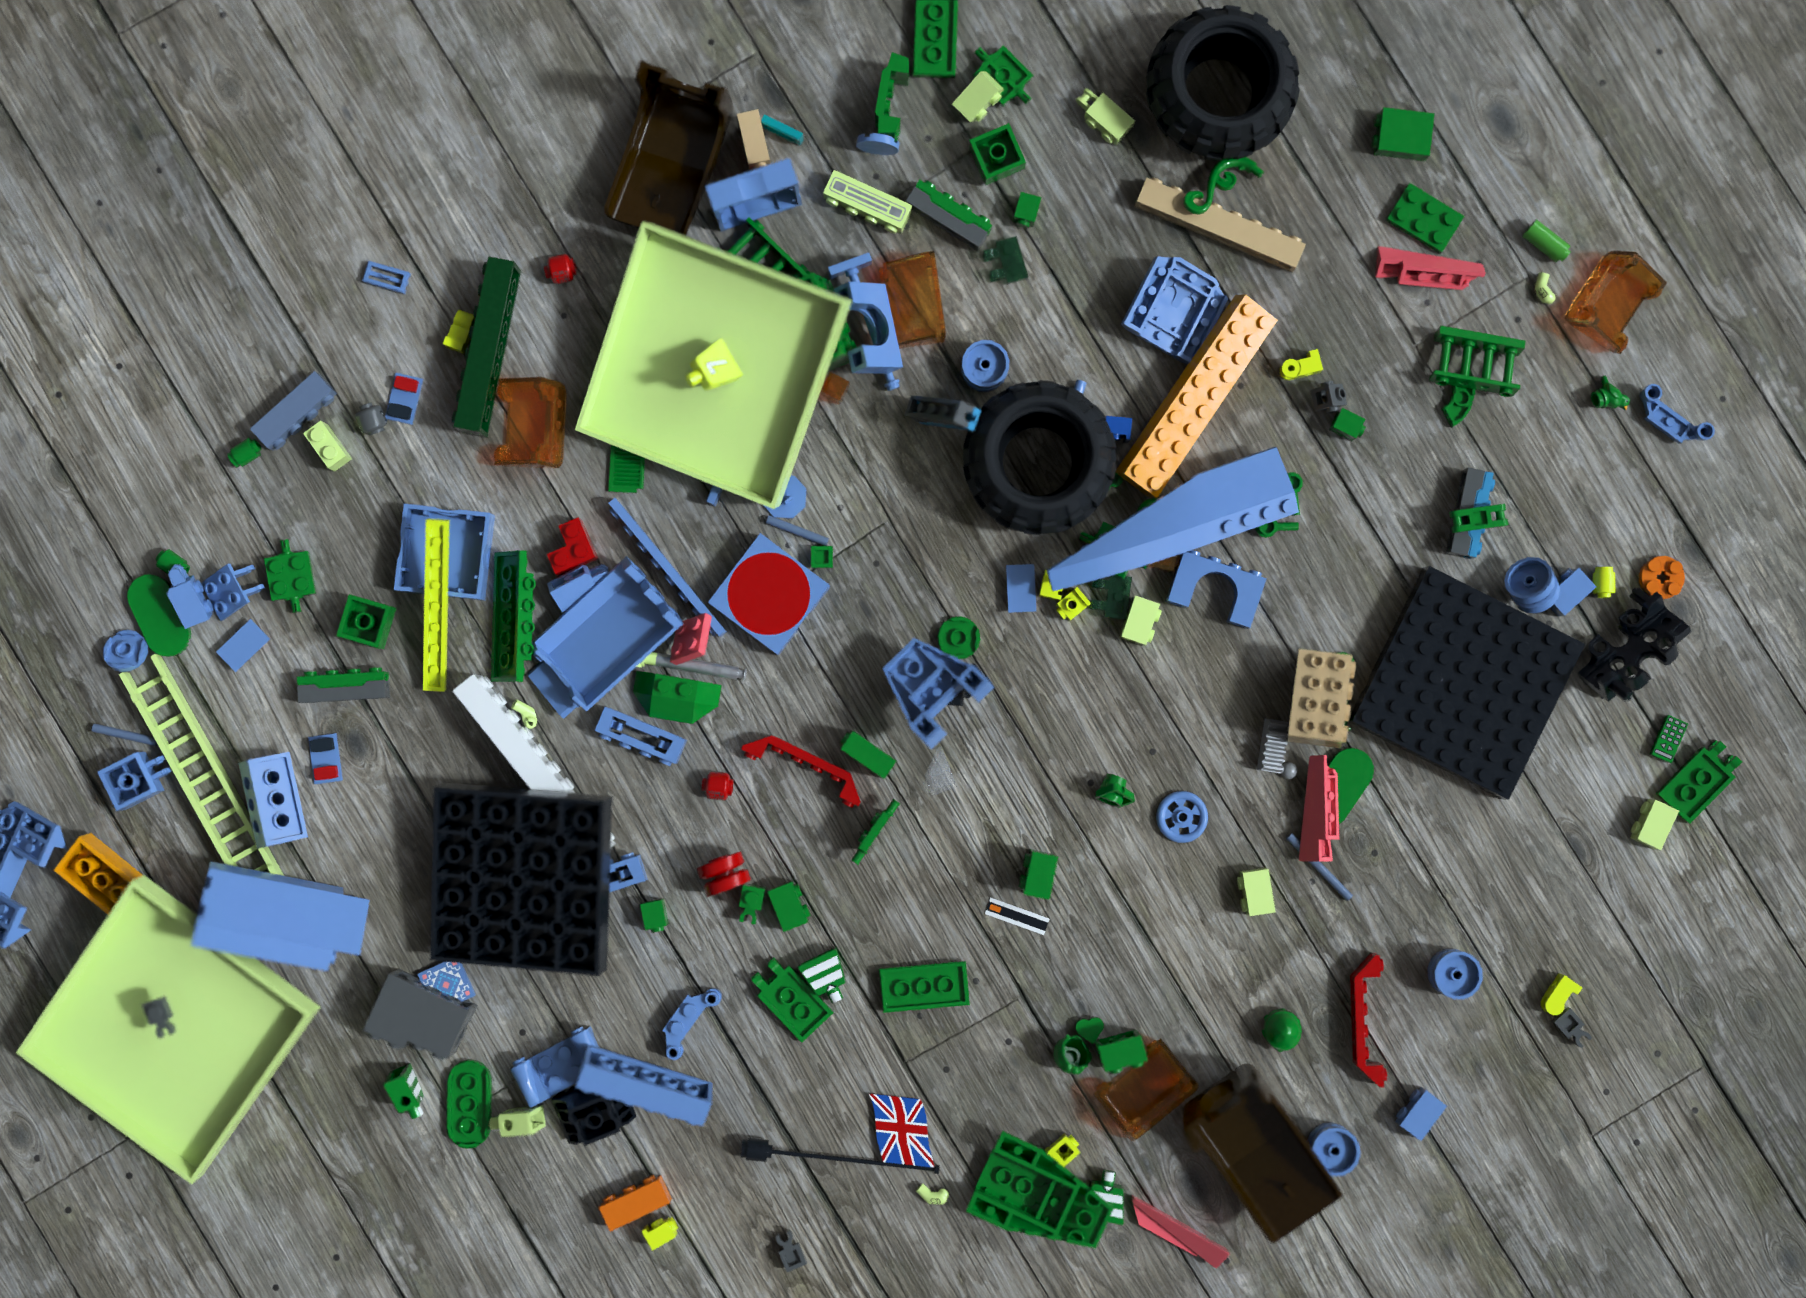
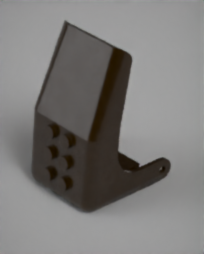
M641 60L635 75V81L641 92L639 108L626 149L605 203V214L612 220L639 229L642 222H651L686 236L713 173L733 113V103L727 87H718L705 82L703 89L697 88L675 79L668 70Z
M1240 1065L1184 1105L1183 1134L1187 1142L1196 1153L1201 1150L1200 1146L1207 1153L1269 1242L1277 1243L1342 1198V1191L1253 1065Z

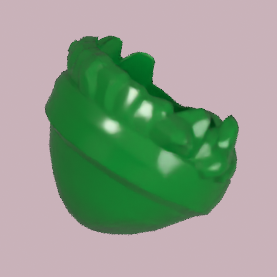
M1281 1008L1273 1010L1264 1016L1265 1023L1262 1034L1271 1047L1278 1052H1283L1294 1048L1298 1044L1302 1031L1300 1020L1296 1015Z
M1067 1034L1056 1043L1053 1059L1057 1067L1063 1072L1076 1075L1080 1074L1088 1066L1092 1055L1081 1037L1077 1035L1069 1036Z

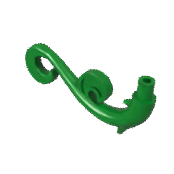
M1248 157L1222 159L1210 171L1205 204L1198 206L1193 202L1196 198L1202 199L1204 197L1202 192L1190 191L1185 195L1183 205L1192 214H1204L1213 201L1215 186L1223 191L1231 190L1235 186L1237 179L1232 172H1224L1223 177L1225 179L1220 177V173L1225 169L1236 167L1238 170H1245L1249 174L1253 173L1258 178L1263 175L1264 171L1257 166L1255 161Z

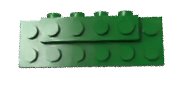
M527 551L494 552L491 682H523L525 673L524 661L531 660V655L534 652L532 633L535 626L532 622V612L535 609L533 589L536 586V582L533 578V573H526L528 564Z

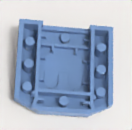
M1157 256L1154 257L1121 325L1127 331L1173 358L1189 364L1217 323L1228 301V297L1222 293L1219 283L1214 277L1181 257Z

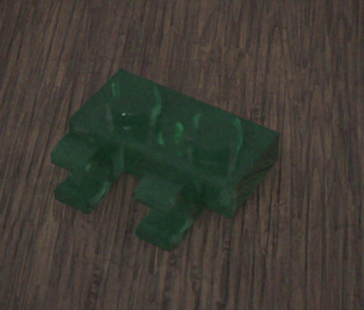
M1017 236L997 241L995 243L996 248L984 251L983 257L985 262L1000 258L1002 269L990 271L989 277L991 282L1006 279L1008 285L1028 279Z
M1111 575L1109 580H1093L1092 588L1107 589L1106 602L1090 600L1089 609L1103 610L1104 617L1126 620L1132 577L1126 576L1123 579L1116 575Z

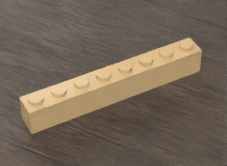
M1146 178L1135 207L1290 272L1296 269L1306 245L1301 242L1300 238L1285 236L1277 228H1266L1255 219L1247 220L1242 218L1240 213L1223 210L1221 205L1213 202L1204 214H1192L1183 205V199L1186 194L1183 193L1182 189L1176 186L1168 187L1163 185V182L1157 178ZM1196 198L1193 200V202L1198 206H1202L1205 204V202L1202 201L1203 199Z

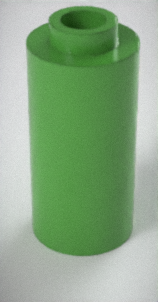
M1537 219L1533 221L1522 235V237L1555 263L1559 260L1563 262L1571 252L1568 250L1570 245Z

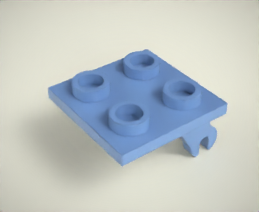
M230 563L226 564L201 583L220 621L225 620L250 602L248 596L265 589V586L260 584L242 591L236 579L251 573V570H255L254 565L234 571Z

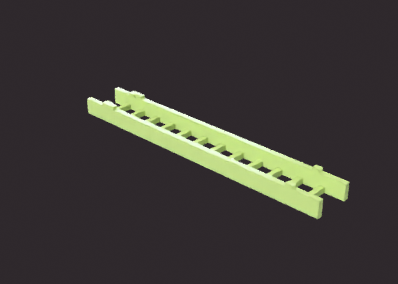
M154 654L150 656L160 676L139 688L129 672L119 674L130 694V698L137 706L224 864L238 867L237 861L259 850L265 864L255 870L263 872L268 869L272 874L284 876L269 847L257 849L249 812L161 655ZM163 681L171 694L148 707L141 693ZM175 700L181 713L158 725L152 712ZM185 718L192 732L169 744L162 731ZM195 737L202 751L180 763L173 749ZM206 756L213 769L190 782L183 768ZM217 775L223 788L200 800L194 787ZM227 793L234 807L211 819L204 806ZM237 812L244 826L222 838L215 824ZM248 831L255 845L232 857L225 843Z

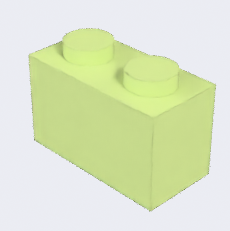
M980 71L952 105L969 122H979L988 113L986 109L991 104L995 105L1001 99V92L1004 89L986 71Z
M319 421L303 433L327 468L336 471L352 460L331 428L323 421Z
M1134 596L1119 638L1143 646L1147 642L1151 643L1155 630H1152L1154 621H1159L1162 612L1159 609L1160 604Z
M1648 799L1640 808L1641 815L1631 828L1632 835L1630 838L1652 849L1662 850L1679 810L1658 800Z
M1260 868L1240 871V877H1237V884L1239 890L1243 892V899H1240L1242 911H1246L1248 916L1275 913L1269 869Z

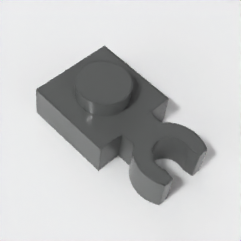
M166 996L142 1004L149 1025L156 1024L157 1026L156 1035L159 1039L165 1036L164 1028L168 1030L169 1035L176 1032L174 1024L168 1020L173 1017V1013Z
M1569 1007L1552 1020L1566 1038L1569 1039L1573 1036V1042L1578 1047H1583L1580 1043L1581 1036H1585L1588 1040L1592 1039L1588 1032L1580 1029L1585 1024Z
M790 1229L787 1230L789 1237L787 1240H782L780 1234L776 1235L777 1243L783 1246V1249H780L778 1253L786 1272L807 1264L800 1243H792L793 1233Z

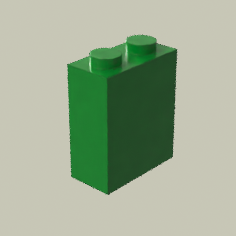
M1383 107L1379 114H1376L1374 120V127H1377L1376 135L1372 139V148H1375L1374 155L1425 161L1430 156L1435 113Z
M855 731L851 734L847 732L840 742L843 745L841 750L883 779H885L896 763L894 758Z

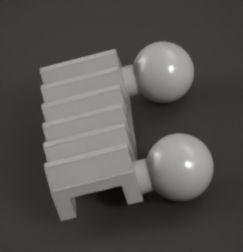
M1273 719L1264 720L1257 770L1280 773L1285 779H1293L1297 775V766L1292 762L1284 763L1285 759L1283 758V755L1286 754L1284 748L1287 745L1286 738L1288 737L1290 722Z

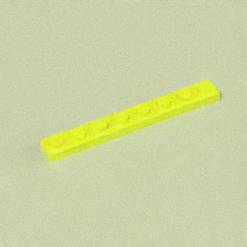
M426 519L424 691H446L450 520Z

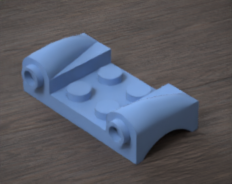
M581 1026L571 1032L572 1036L526 1060L522 1057L512 1063L513 1067L510 1070L530 1108L576 1084L579 1066L587 1044L600 1048L591 1026L586 1029Z

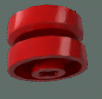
M741 851L708 861L709 863L696 868L700 879L704 880L714 876V880L705 883L703 886L706 897L716 895L752 880L748 869H741L735 872L733 870L745 862Z

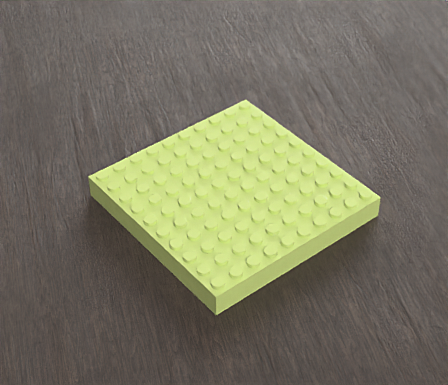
M642 222L575 430L775 509L781 505L852 300L654 223ZM722 338L743 375L735 382L707 391L703 389L700 383L691 387L685 378V375L693 371L690 363Z
M143 875L131 881L16 1053L190 1184H193L204 1175L321 1007L254 957L191 946L198 915ZM166 996L173 1013V1017L168 1020L174 1024L176 1032L169 1035L168 1030L164 1028L165 1036L159 1039L156 1035L157 1026L156 1024L149 1025L142 1004Z

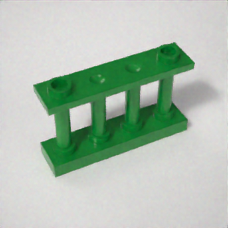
M750 217L746 219L747 225L750 228L728 251L725 250L736 255L757 234L765 244L749 259L750 261L758 263L773 249L781 258L771 269L779 272L788 264L796 272L792 276L796 279L811 273L803 264L799 266L763 231L765 228L757 219L753 221Z
M1440 326L1435 332L1434 341L1440 342L1442 349L1439 370H1434L1429 377V381L1435 382L1439 386L1453 385L1498 393L1502 397L1514 396L1520 390L1521 385L1512 383L1514 357L1519 356L1525 349L1526 340ZM1451 345H1458L1463 348L1460 374L1448 372ZM1474 348L1481 349L1484 352L1481 378L1469 376L1471 354ZM1495 352L1503 353L1506 356L1503 382L1490 380L1493 353Z

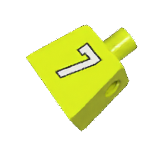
M721 338L690 363L693 371L685 375V378L691 387L700 383L703 389L707 391L735 382L743 374Z

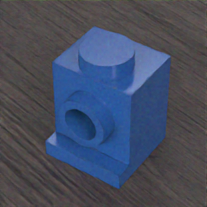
M1106 416L1105 420L1111 432H1113L1115 441H1120L1121 438H1124V442L1128 443L1131 437L1132 418Z

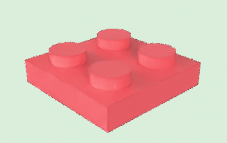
M703 613L682 621L683 624L675 631L674 642L671 648V663L678 665L705 655L712 616Z

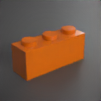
M654 1175L643 1179V1184L637 1187L632 1184L624 1188L622 1194L618 1196L611 1194L602 1199L603 1203H601L599 1209L610 1232L670 1204L672 1198L661 1175L656 1178Z

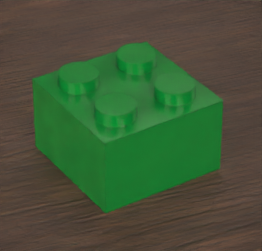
M1009 123L969 140L970 152L985 186L1025 169V158Z
M349 594L336 636L384 649L397 608Z
M1032 849L1029 850V854L1025 853L1023 866L1026 867L1025 875H1020L1018 885L1024 895L1050 900L1058 856Z
M1136 1029L1095 1041L1101 1067L1110 1074L1119 1073L1122 1071V1068L1127 1066L1131 1068L1141 1067L1144 1065L1143 1062L1148 1061L1142 1037Z

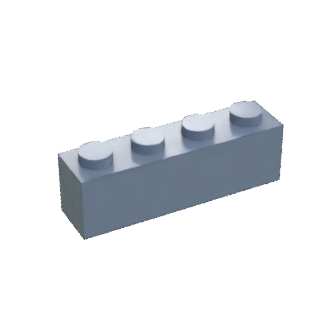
M314 371L255 423L250 430L266 448L272 451L278 450L284 446L285 440L291 434L295 435L302 429L301 425L307 420L311 421L318 415L319 409L331 404L337 392L319 373Z

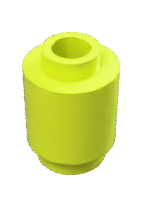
M1595 567L1593 583L1596 588L1593 590V594H1597V598H1611V594H1615V572H1613V567Z

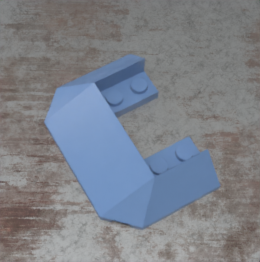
M16 801L8 804L7 808L0 810V947L7 948L31 931V929L21 924L27 907L11 898L27 860L37 866L45 867L54 847L67 849L59 825Z

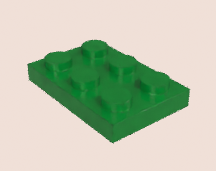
M1409 183L1386 221L1441 254L1465 216L1412 183Z

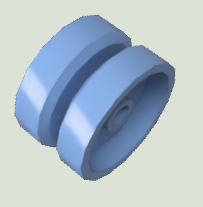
M981 340L973 343L966 349L962 358L961 373L963 379L971 388L977 391L989 392L997 389L1004 382L1009 371V358L1006 350L992 340ZM982 363H986V366H989V367H988V368H983V367H982Z
M1536 557L1524 558L1514 563L1506 572L1504 579L1506 590L1514 604L1521 611L1526 613L1546 611L1559 598V582L1552 568L1545 560Z
M1444 949L1437 952L1431 958L1427 968L1431 986L1437 992L1452 999H1466L1473 996L1480 988L1483 980L1482 968L1479 962L1472 955L1458 949Z
M1333 1122L1323 1123L1315 1127L1309 1134L1307 1141L1331 1176H1344L1351 1172L1358 1164L1360 1145L1355 1136L1342 1125Z

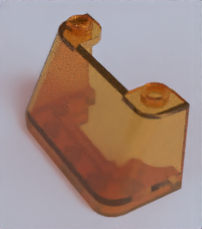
M1610 251L1600 260L1565 314V320L1572 327L1612 353L1621 354L1627 347L1629 339L1626 334L1622 333L1642 301L1659 297L1667 282L1637 252Z
M934 251L883 262V267H879L880 280H885L899 348L945 342L946 330Z
M544 377L499 379L498 396L503 402L508 403L506 445H499L494 452V465L559 468L563 463L565 386L561 382Z
M1162 1039L1154 1040L1147 1046L1146 1055L1148 1061L1143 1062V1066L1130 1069L1115 1083L1102 1082L1097 1086L1096 1092L1093 1093L1131 1141H1135L1143 1136L1199 1088L1194 1078Z

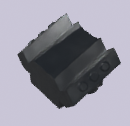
M576 1086L570 1088L566 1093H557L551 1099L568 1144L577 1145L583 1142L584 1146L621 1132L620 1127L629 1124L636 1117L633 1106H628L616 1099H606L593 1092H583L580 1088H576Z

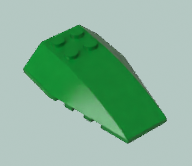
M1002 1131L975 1185L966 1212L1006 1231H1016L1026 1235H1036L1050 1240H1061L1066 1243L1096 1249L1114 1207L1046 1151Z

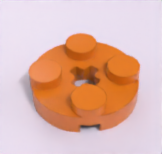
M1658 556L1650 559L1642 566L1639 572L1640 586L1644 588L1650 597L1655 592H1658L1662 595L1663 599L1671 598L1681 592L1685 581L1682 564L1668 556ZM1662 572L1667 577L1663 584L1660 579H1657V575H1661Z

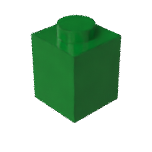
M1021 192L1013 222H1017L1016 225L1023 228L1034 227L1042 197Z
M1341 408L1337 412L1329 430L1353 441L1357 437L1360 438L1366 428L1363 425L1366 419Z
M664 898L640 904L645 930L651 929V933L663 931L664 926L669 924Z

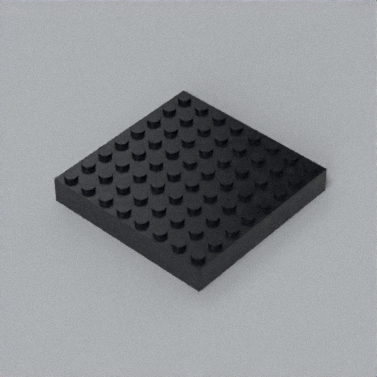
M1431 566L1424 567L1349 716V723L1500 799L1509 800L1585 643Z
M442 783L435 786L430 960L600 976L607 970L612 796Z

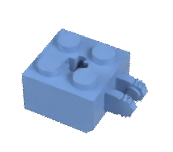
M137 752L98 771L99 777L116 811L127 810L165 791L159 779L170 774V768L161 769L157 773L153 766L165 761L163 755L149 760L146 752ZM133 779V784L130 785L129 781Z

